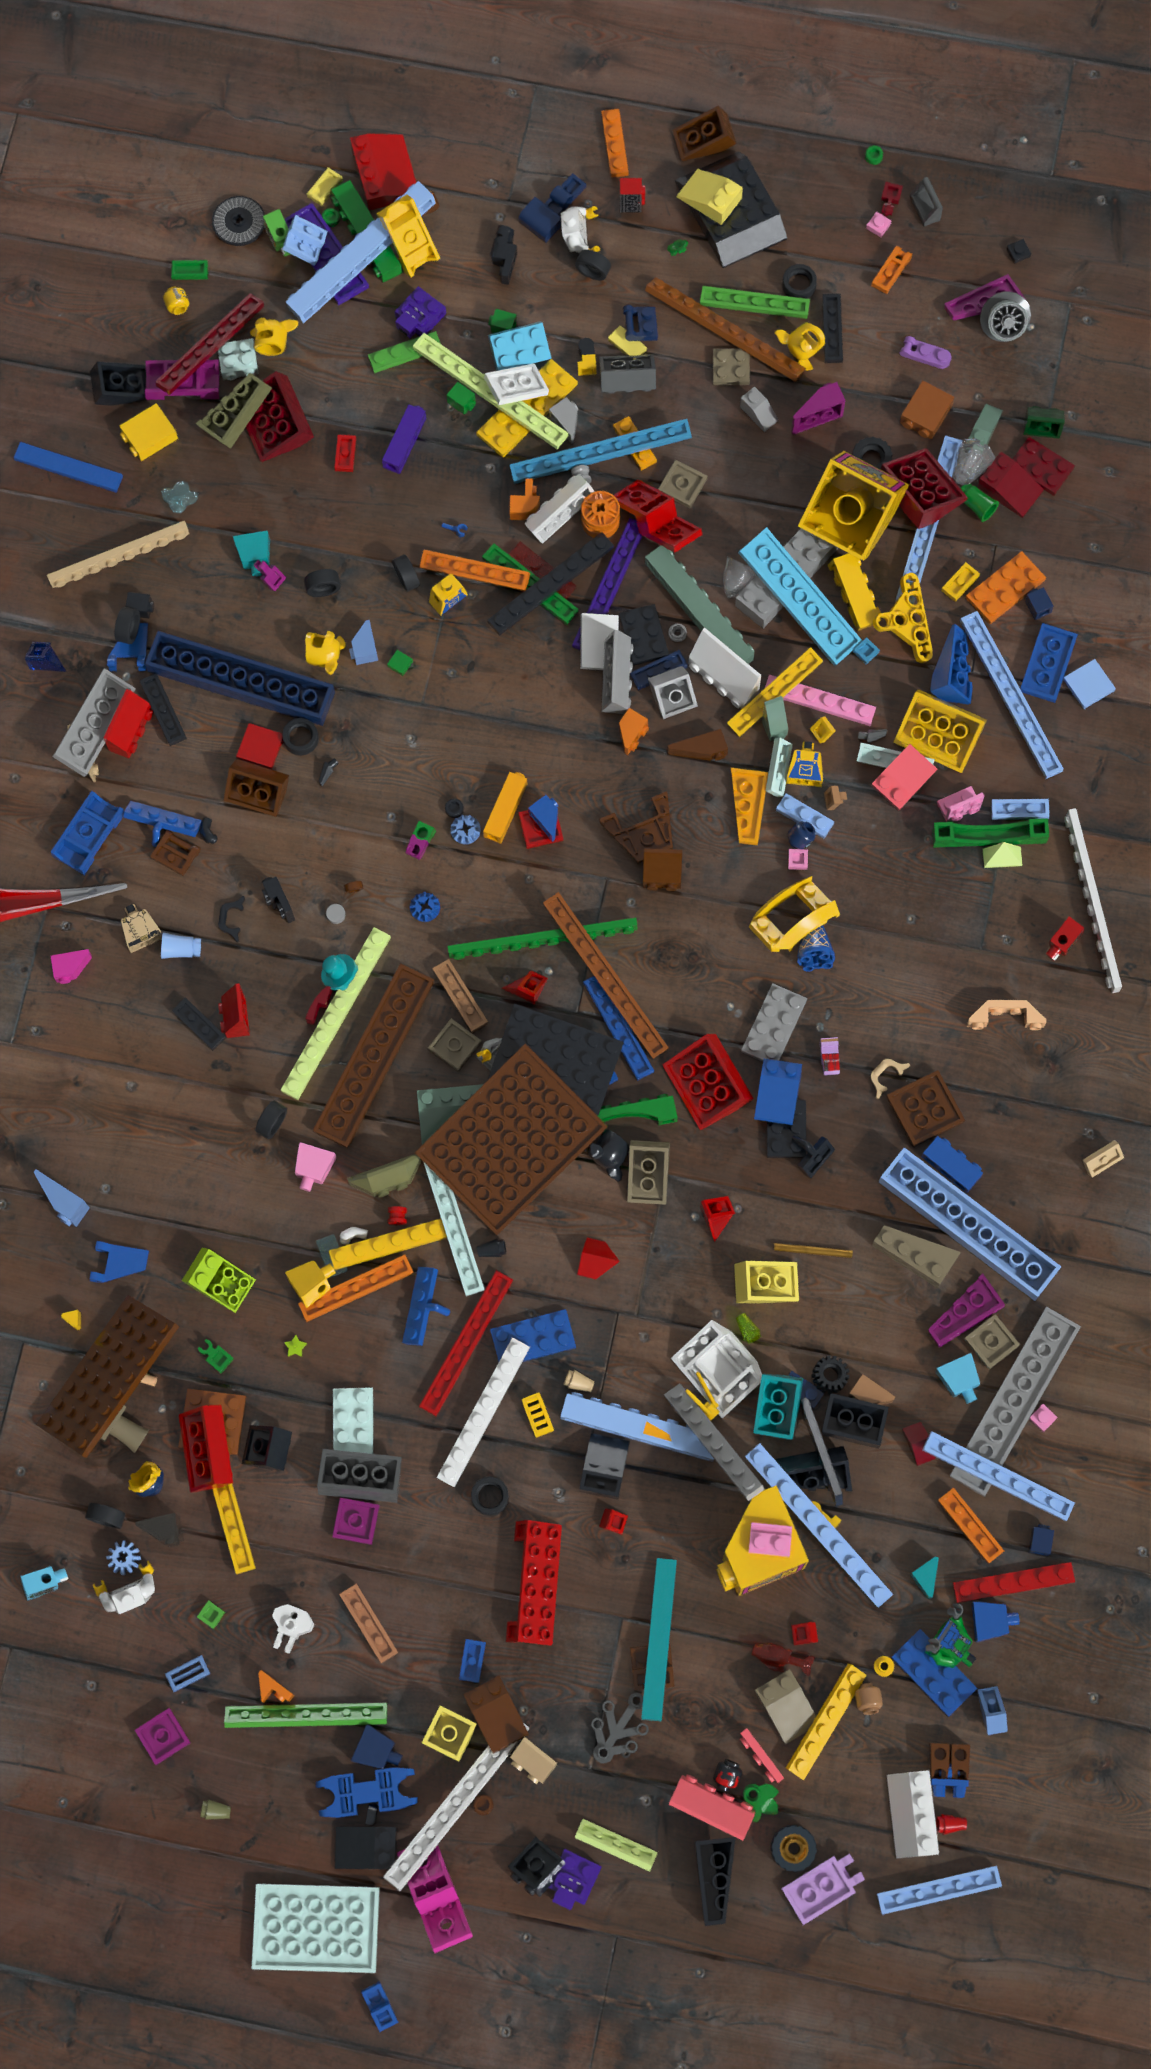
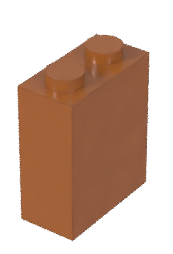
M922 380L902 413L900 423L906 429H912L918 432L920 436L932 440L953 406L955 397Z

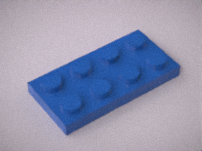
M1042 623L1020 688L1022 693L1053 703L1056 702L1078 634Z
M566 1309L490 1329L498 1361L502 1358L512 1338L530 1347L523 1362L576 1348Z
M920 1629L891 1658L949 1717L977 1687L956 1666L950 1668L935 1664L933 1658L925 1653V1647L930 1644L928 1642L930 1638Z

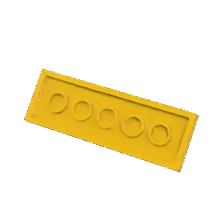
M552 359L539 370L549 389L548 395L522 400L544 417L549 413L551 407L559 403L578 385V381ZM499 409L476 433L480 439L504 458L530 430Z

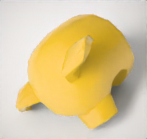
M259 318L255 323L256 327L250 331V334L255 337L254 349L266 356L282 354L287 342V332L296 329L298 321L288 319L278 322L275 319Z
M807 322L790 334L784 330L775 331L774 334L780 343L787 344L790 353L798 359L800 365L806 368L805 371L813 370L808 359L825 345L823 332L817 326ZM808 331H811L817 337L818 342L810 336Z
M327 631L326 635L308 632L305 638L306 662L310 665L325 667L327 674H334V671L337 669L340 650L346 647L344 639L341 636L335 639V634L331 631Z

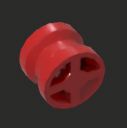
M388 1207L390 1216L387 1219V1223L389 1225L407 1224V1219L405 1218L407 1213L406 1207Z

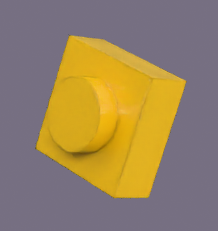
M821 717L810 728L819 743H824L835 732V729L826 717Z

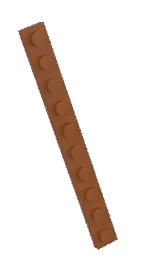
M655 277L647 284L646 292L796 382L805 373L806 368L666 284L663 280Z
M556 893L543 902L547 911L651 1058L654 1059L666 1051L669 1047L560 893Z

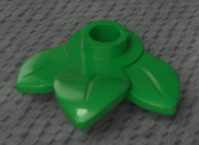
M749 1784L743 1790L744 1800L752 1805L753 1810L756 1811L752 1820L755 1823L759 1821L762 1813L768 1815L778 1814V1805L774 1797L779 1791L773 1785L763 1784L759 1786L757 1784ZM754 1790L757 1796L752 1797L750 1791Z

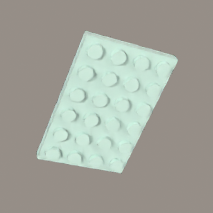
M256 1884L252 1969L376 1973L380 1888Z

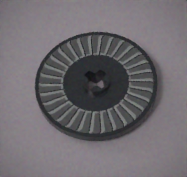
M230 197L216 207L212 216L213 230L217 237L226 244L232 246L248 245L256 241L265 229L263 222L264 210L258 202L249 197ZM241 218L242 221H240V223L237 224L236 221H238V219Z

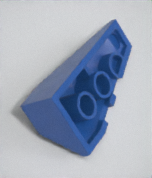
M953 624L933 672L930 692L946 702L971 704L973 687L972 682L968 679V672H971V669L966 661V656L969 654L967 633L956 624Z

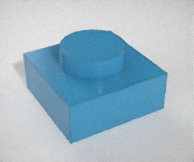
M868 638L864 639L853 650V653L865 664L869 663L880 652Z

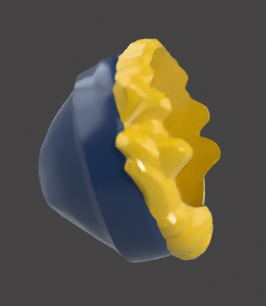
M147 1461L138 1471L130 1475L131 1480L128 1481V1488L141 1497L155 1496L161 1492L163 1487L164 1472L155 1463Z

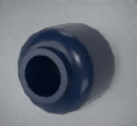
M797 822L788 831L789 844L794 848L805 849L815 839L814 826L809 822Z

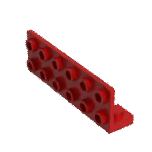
M532 1520L516 1521L514 1541L524 1542L518 1620L507 1622L506 1642H523L547 1646L553 1644L562 1525Z

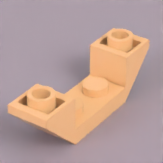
M987 1000L969 1018L967 1027H972L974 1030H981L987 1027L988 1012H991L992 1015H1001L1003 1013L1021 1015L1024 1013L1025 1028H1030V1030H1041V1028H1044L1046 1018L1027 1000Z

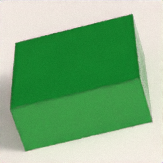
M397 650L388 662L387 667L404 676L413 663V659Z

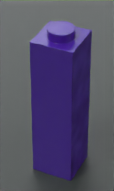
M408 405L382 459L383 468L398 474L401 473L426 421V412L422 407Z

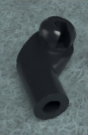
M204 817L200 828V836L206 843L215 844L218 837L210 830L212 819Z

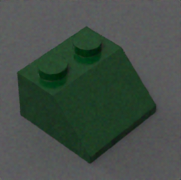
M1027 407L1023 435L1060 439L1065 423L1064 411L1057 408Z

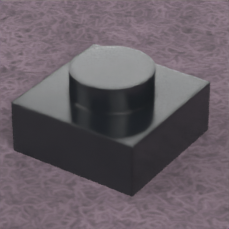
M1024 239L1007 245V251L1014 264L1031 257V252Z

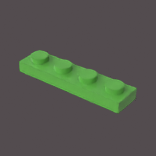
M436 331L427 334L429 337L440 343ZM420 337L368 354L374 373L423 357L413 349V345Z

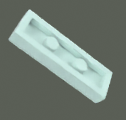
M782 738L774 739L766 792L776 797H784L793 745Z

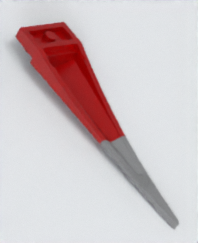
M127 884L53 890L0 889V922L125 889Z

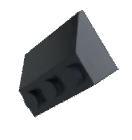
M830 1393L821 1435L879 1449L889 1407Z

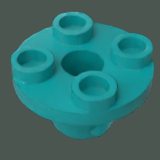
M331 955L323 961L321 979L325 986L331 987V990L340 989L343 991L348 988L354 979L358 966L349 955Z

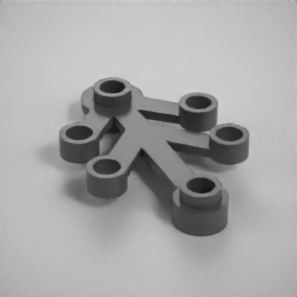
M640 1693L630 1695L628 1699L629 1706L617 1725L614 1716V1703L612 1701H605L602 1708L606 1712L610 1736L606 1742L602 1731L604 1726L602 1719H593L591 1725L595 1730L598 1744L594 1748L593 1754L599 1763L610 1762L613 1755L634 1753L637 1751L638 1745L632 1740L628 1741L626 1745L613 1747L617 1739L635 1735L644 1736L648 1733L649 1728L645 1723H640L637 1727L624 1729L635 1710L643 1707V1696ZM634 1697L640 1698L638 1705L632 1702ZM610 1703L612 1710H605V1704ZM595 1721L601 1722L600 1728L594 1727ZM640 1726L646 1727L645 1733L639 1732ZM634 1743L636 1746L635 1750L630 1751L628 1744ZM600 1750H607V1756H600Z

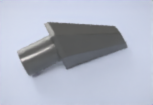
M869 729L868 732L859 731L858 739H865L867 743L885 737L887 729Z

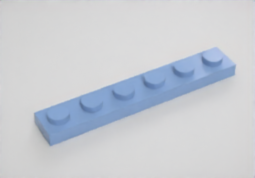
M993 1866L878 1893L877 1897L881 1914L883 1915L1002 1887L998 1868Z

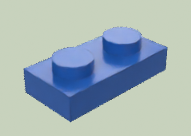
M466 1639L459 1680L479 1683L486 1642Z

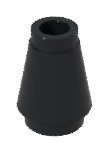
M497 1238L477 1246L478 1256L502 1257V1255H506L507 1250L504 1239L499 1240Z

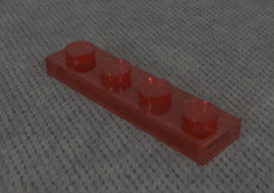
M521 541L508 554L539 579L554 569V567ZM570 581L557 593L567 599L576 589V585Z

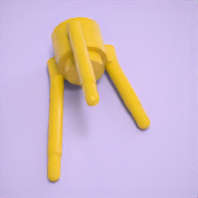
M696 1372L711 1404L707 1401L703 1405L690 1390L686 1389L685 1392L711 1421L720 1412L717 1409L719 1405L714 1400L701 1374Z

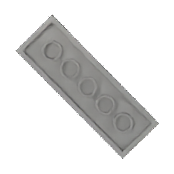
M104 668L52 757L85 777L105 744L103 737L126 689L134 692L136 688Z

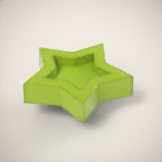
M296 1335L292 1341L284 1342L289 1348L288 1357L294 1354L302 1357V1349L307 1343L299 1341Z

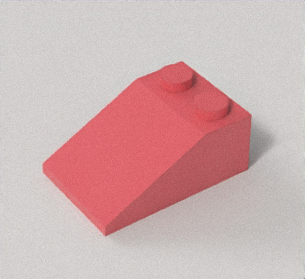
M909 744L877 777L871 786L900 811L938 769Z

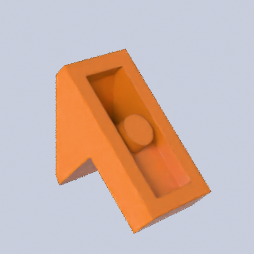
M260 1670L259 1683L261 1701L263 1703L273 1691L276 1692L274 1696L282 1702L285 1699L289 1702L293 1699L295 1695Z

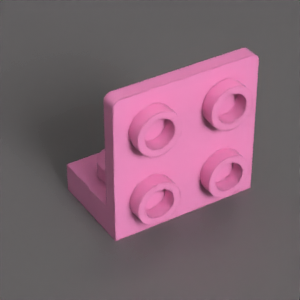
M972 786L938 800L937 805L946 822H956L962 819L965 814L969 813L971 815L978 812L981 808L984 794L976 795Z

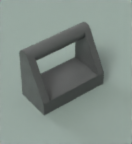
M925 177L910 193V199L924 227L940 221L943 210L929 178Z

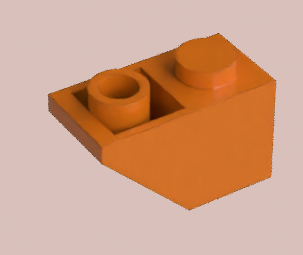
M630 708L619 722V731L626 755L631 750L635 751L639 744V738L641 736L644 737L649 729L648 719Z

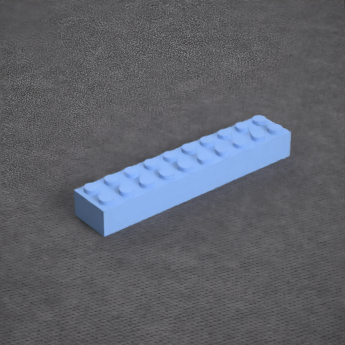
M906 1148L902 1149L880 1177V1184L1034 1301H1036L1061 1268L1059 1264Z

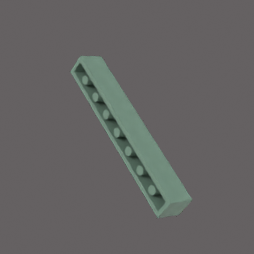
M659 546L645 556V565L701 632L706 628L747 664L754 660V649L752 646L746 644L742 640L741 633L731 627L730 620L726 616L723 617L716 603H711L706 591L700 589L695 578L685 572L684 565L680 561L677 562L671 550Z

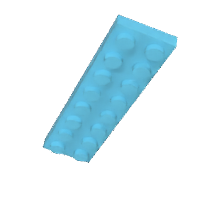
M767 527L738 552L834 666L841 662L863 641Z

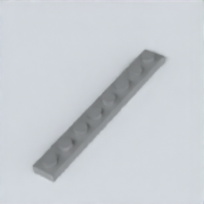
M678 1384L664 1394L667 1401L748 1501L765 1490L760 1481L700 1407L685 1392L681 1384Z

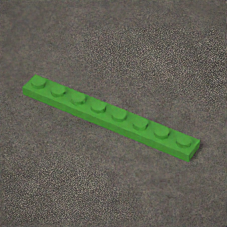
M387 1703L226 1706L224 1725L225 1728L387 1724Z

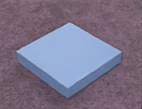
M1095 659L1063 678L1083 709L1114 692L1116 689Z

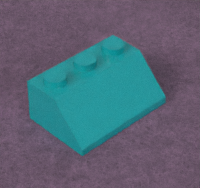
M762 1374L753 1433L794 1439L803 1378Z

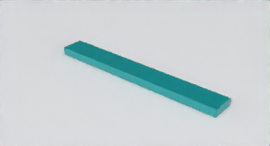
M657 1558L641 1720L662 1722L677 1560Z

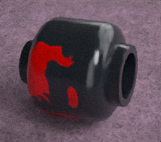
M728 1759L718 1763L713 1776V1780L718 1784L717 1788L724 1791H729V1788H737L742 1776V1770L739 1768L740 1764Z

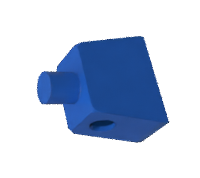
M973 1602L971 1604L975 1642L1009 1634V1625L1020 1624L1018 1612L1007 1613L1005 1604Z

